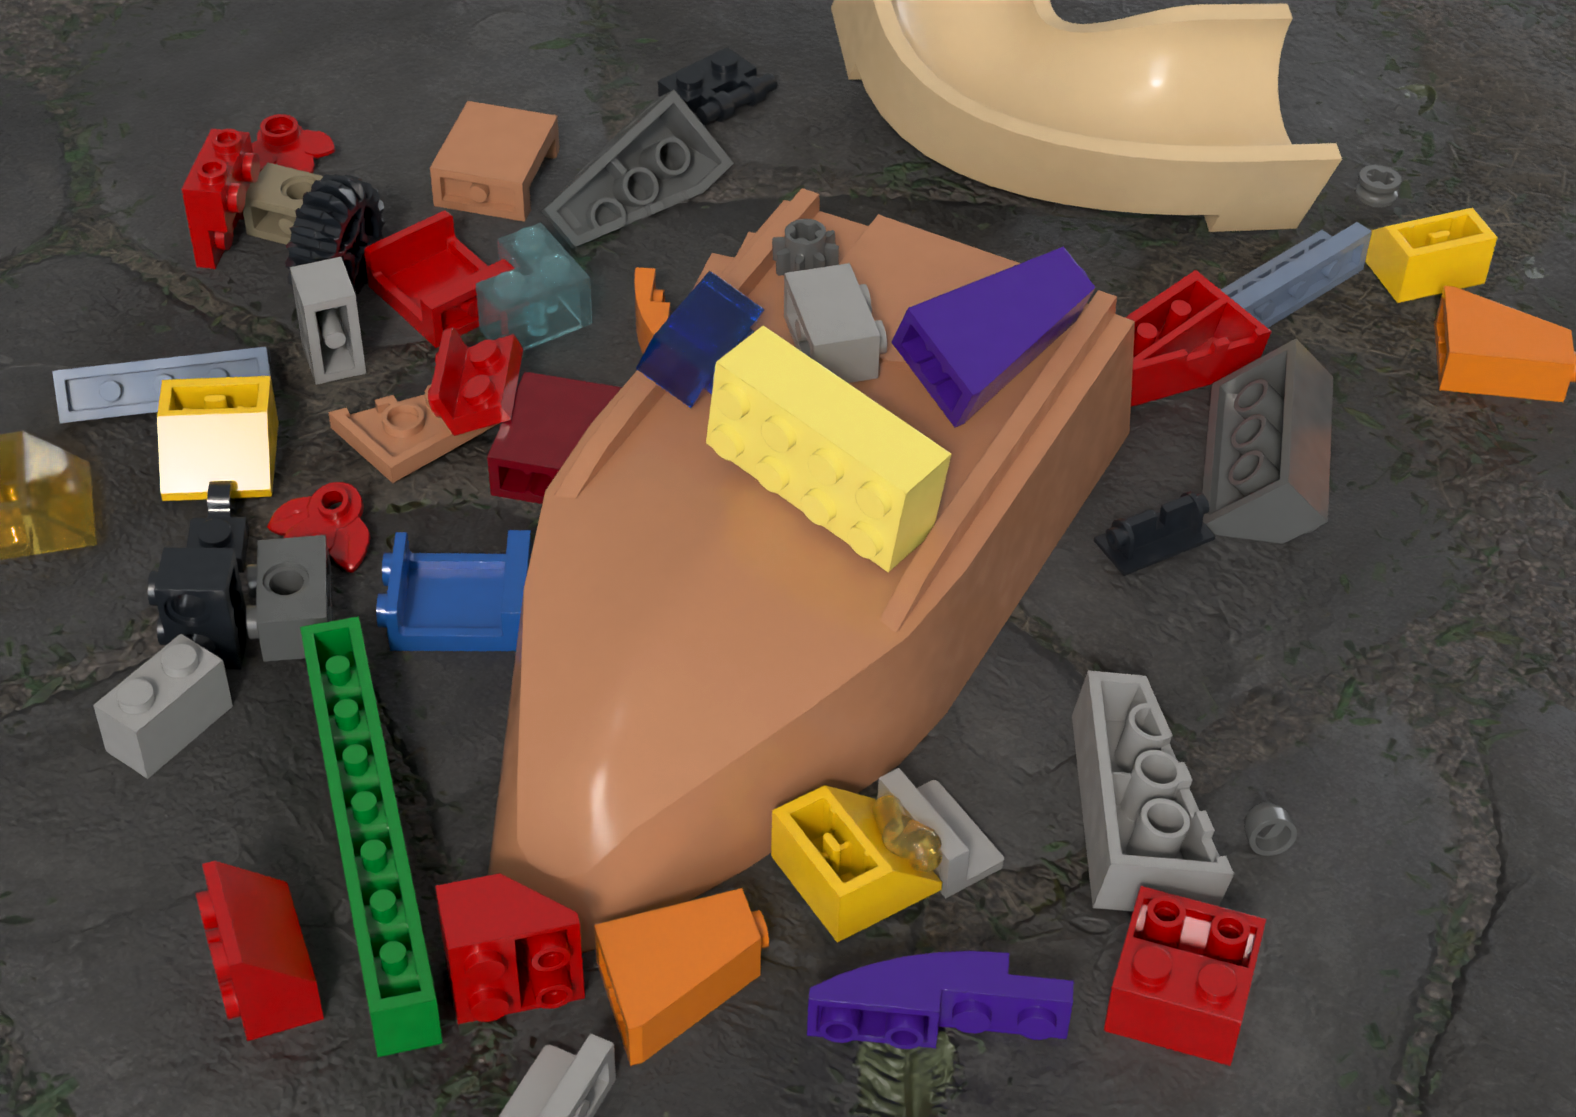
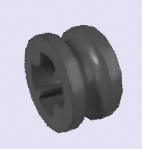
M1383 165L1366 166L1359 172V183L1355 188V196L1362 203L1372 207L1390 206L1395 203L1398 197L1397 190L1401 186V176L1397 171Z

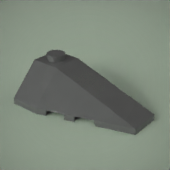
M672 90L652 101L622 128L541 212L571 248H575L704 193L734 162L677 92Z

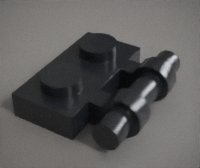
M727 47L659 80L658 96L661 97L675 90L690 110L696 113L699 121L706 125L714 120L722 122L732 117L736 109L746 104L754 106L764 101L768 93L776 90L777 81L771 73L758 78L757 67Z

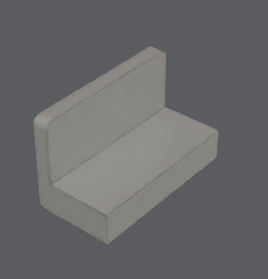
M900 768L879 777L877 803L942 881V890L940 892L945 898L1003 868L1004 856L939 781L932 780L916 788Z
M590 1033L577 1055L553 1045L544 1046L499 1117H593L616 1080L614 1043Z

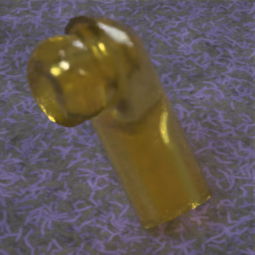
M886 795L877 799L873 804L872 814L885 847L891 853L909 859V864L915 871L926 873L935 870L943 859L940 849L942 841L935 830L907 816L902 803L895 796Z

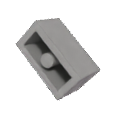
M337 257L290 267L302 346L315 384L366 374L356 295L342 258Z
M850 263L785 273L784 318L796 348L847 383L878 378L879 354L887 352L886 331L881 320L874 321L871 314L872 306L868 287L866 284H858Z
M179 634L93 706L106 752L148 779L232 708L233 704L223 660L184 635Z

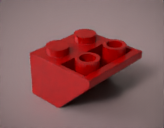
M218 861L202 864L208 890L195 894L227 1019L230 1020L241 1016L247 1041L323 1020L324 1016L316 978L288 883Z
M501 873L435 886L445 961L458 1024L472 1021L490 1022L500 1019L507 1014L536 1008L554 1009L571 1001L585 999L580 922L577 912Z
M1140 886L1111 989L1104 1031L1231 1066L1266 919Z

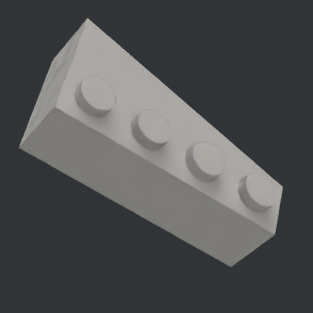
M1088 670L1072 714L1093 908L1133 911L1140 886L1220 906L1234 876V872L1227 857L1219 856L1212 840L1215 832L1206 810L1199 811L1190 790L1193 780L1185 762H1178L1171 748L1170 741L1173 735L1147 677L1143 675Z

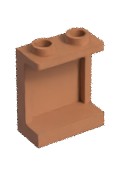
M467 101L430 166L434 206L525 222L531 211L529 187L544 158L554 159L559 153L558 117L556 115Z

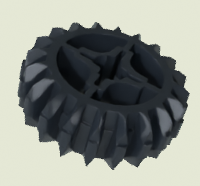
M325 174L321 180H315L311 185V192H305L303 195L301 208L295 210L296 219L294 225L289 227L292 233L290 242L286 245V248L289 250V257L285 262L286 268L290 270V267L341 257L354 292L359 294L363 286L368 283L364 250L367 246L384 239L382 227L386 221L385 217L381 215L384 206L383 201L379 200L378 190L372 188L371 183L361 181V178L347 174L345 176ZM289 271V274L287 276L288 283L291 284L293 288L291 272Z

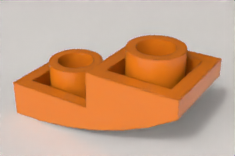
M636 267L634 278L636 332L641 351L645 359H647L677 324L671 323L670 302H665V290L656 289V269Z

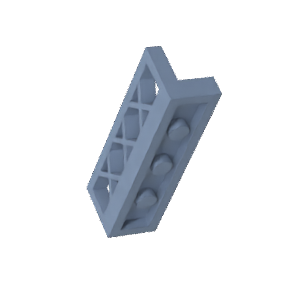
M1358 222L1334 236L1320 230L1224 287L1221 291L1269 328L1362 271L1372 231Z
M269 347L52 371L59 422L68 423L158 412L162 380L271 376Z

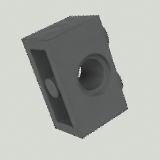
M326 535L257 540V563L247 565L250 598H256V605H247L246 607L249 639H259L264 662L305 658L300 627L333 621L332 570Z

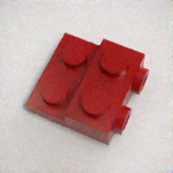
M211 129L181 188L196 267L216 269L224 250H229L232 246L234 229L238 220L244 219L243 210L246 202V192L251 183L257 182L260 172V158L257 153H253L250 132H241L235 129Z

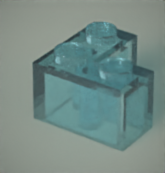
M542 223L522 228L517 232L497 239L498 260H507L515 269L476 283L480 331L487 339L495 340L514 334L524 351L592 324L590 277Z

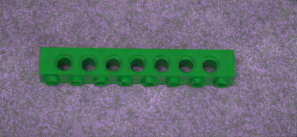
M359 616L300 627L377 1057L443 1044L436 994Z

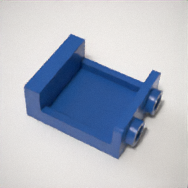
M508 530L506 554L412 553L409 549L407 532H395L393 553H384L382 560L383 585L388 586L387 594H378L376 605L378 628H387L390 651H516L523 591L532 553L531 530Z

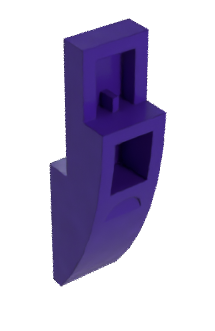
M936 952L899 957L839 974L811 987L808 998L807 1036L824 1037L829 1041L846 1043L853 1040L886 1043L900 1049H913L917 1047L936 1048L938 1027L956 1028L959 1031L972 1034L984 1031L1019 1034L1033 1040L1048 1038L1067 1039L1073 1005L1074 981L1008 974L1009 953Z

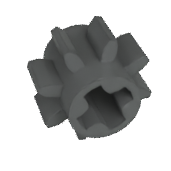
M813 219L795 220L786 226L785 238L773 237L772 239L773 260L776 261V274L778 276L788 272L839 265V246L835 242V231H826L824 225L819 221Z

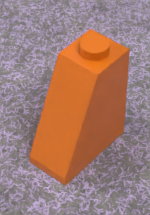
M1444 286L1434 323L1439 390L1564 402L1570 382H1576V351H1574L1572 331L1570 329L1460 288Z
M742 888L594 925L597 965L630 1066L645 1062L761 975V949L769 947L768 930L762 912L760 910L751 912Z

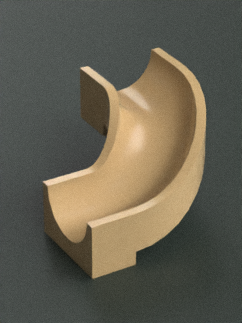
M834 0L831 7L849 80L862 79L866 92L881 116L903 139L927 157L956 173L995 188L1040 200L1099 210L1141 214L1204 215L1209 232L1297 229L1342 160L1337 143L1292 144L1286 133L1279 105L1278 71L1284 38L1293 19L1288 4L1185 5L1092 24H1076L1062 20L1055 14L1050 0Z

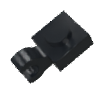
M210 481L207 493L208 518H191L186 548H234L239 573H244L249 539L247 517H236L237 502L236 500H231L232 481Z

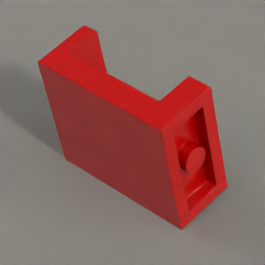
M446 210L367 246L364 250L369 287L435 348L440 346L443 330L454 327L461 336L519 307L516 268L505 259L489 266L486 265L456 238L453 216Z

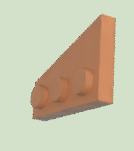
M431 385L427 386L424 395L398 402L394 395L375 400L376 408L350 414L347 407L328 412L330 427L392 483L498 424L453 436L442 418L436 417L430 408L428 389Z

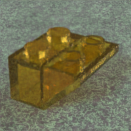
M24 431L0 434V560L97 545L90 463Z

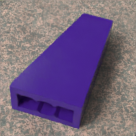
M1063 246L909 307L891 343L954 428L968 421L1077 321L1096 287Z

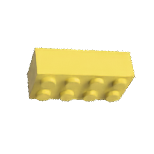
M761 326L716 361L706 444L711 446L720 457L735 463L756 478L765 489L783 497L804 512L813 523L822 525L849 544L858 555L870 559L888 573L926 539L936 522L951 459L950 452L765 326Z

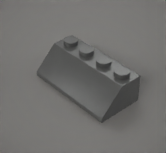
M1297 338L1212 383L1202 494L1205 495L1209 502V512L1204 514L1203 522L1215 535L1284 544L1304 533L1313 532L1319 526L1328 522L1334 377Z

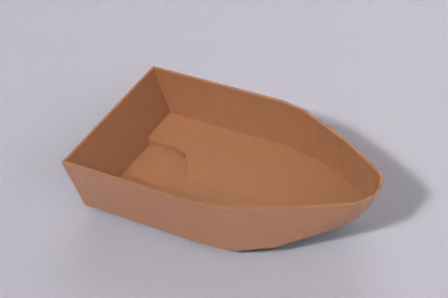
M803 188L791 201L784 200L595 418L545 491L523 591L488 875L501 873L577 912L580 922L582 953L596 949L594 925L688 902L748 869L770 854L772 810L824 785L858 794L877 781L879 777L900 765L946 715L1130 433L1135 321L1115 314L1117 296L1098 290L1089 304L1086 303L1074 324L968 421L954 428L891 341L909 307L1020 263L879 214L869 226L822 212L820 211L819 194ZM813 219L822 223L826 231H835V242L839 246V265L850 263L858 284L867 285L871 298V314L874 321L881 320L885 327L887 352L879 354L878 378L851 382L849 384L951 453L936 522L926 539L889 573L870 559L858 555L845 541L822 525L813 523L804 512L777 493L765 489L756 478L732 461L720 457L711 446L706 444L716 361L761 326H765L796 347L784 318V275L778 276L776 274V261L773 260L772 249L773 237L785 238L786 226L795 220Z

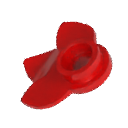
M276 114L265 118L260 124L257 141L251 143L253 153H257L260 158V172L267 163H272L313 174L315 169L313 158H321L335 152L334 143L327 134L321 131L303 130L294 117L286 114Z
M345 482L328 483L317 489L312 496L294 498L287 501L274 512L267 526L269 531L284 536V538L326 535L329 555L336 564L350 573L354 572L362 563L370 545V532L361 520L364 509L362 497L354 486ZM342 502L338 508L328 509L331 505Z

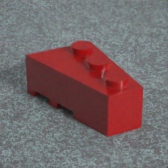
M1194 270L1125 317L1135 321L1131 407L1210 385L1262 356L1272 331L1197 270Z

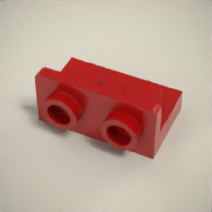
M454 327L443 330L439 352L435 356L436 366L432 385L428 389V402L434 415L442 418L453 436L511 420L523 355V347L516 336L512 334L495 340L488 339L467 348Z

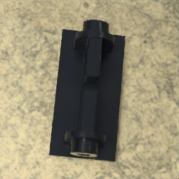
M1188 491L1183 493L1180 498L1161 505L1160 511L1157 513L1150 509L1127 519L1119 518L1114 520L1112 527L1107 529L1106 533L1094 537V542L1123 576H1126L1213 541L1216 536L1203 522L1204 514L1209 512L1207 498L1202 493L1195 494Z

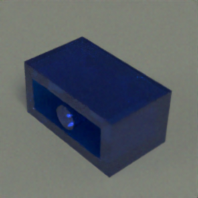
M709 270L654 334L636 369L692 408L705 391L712 395L716 361L755 332L753 329L765 309Z

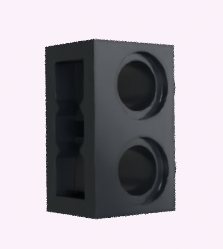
M164 547L158 571L150 572L147 588L150 606H157L159 611L157 620L159 644L167 645L179 634H182L221 658L225 669H241L248 630L246 606L234 548Z

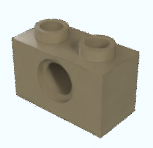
M267 163L259 173L257 182L251 183L246 192L243 216L247 235L287 245L290 242L292 233L289 227L294 225L296 219L295 210L301 208L303 195L305 192H311V185L315 180H321L324 176Z

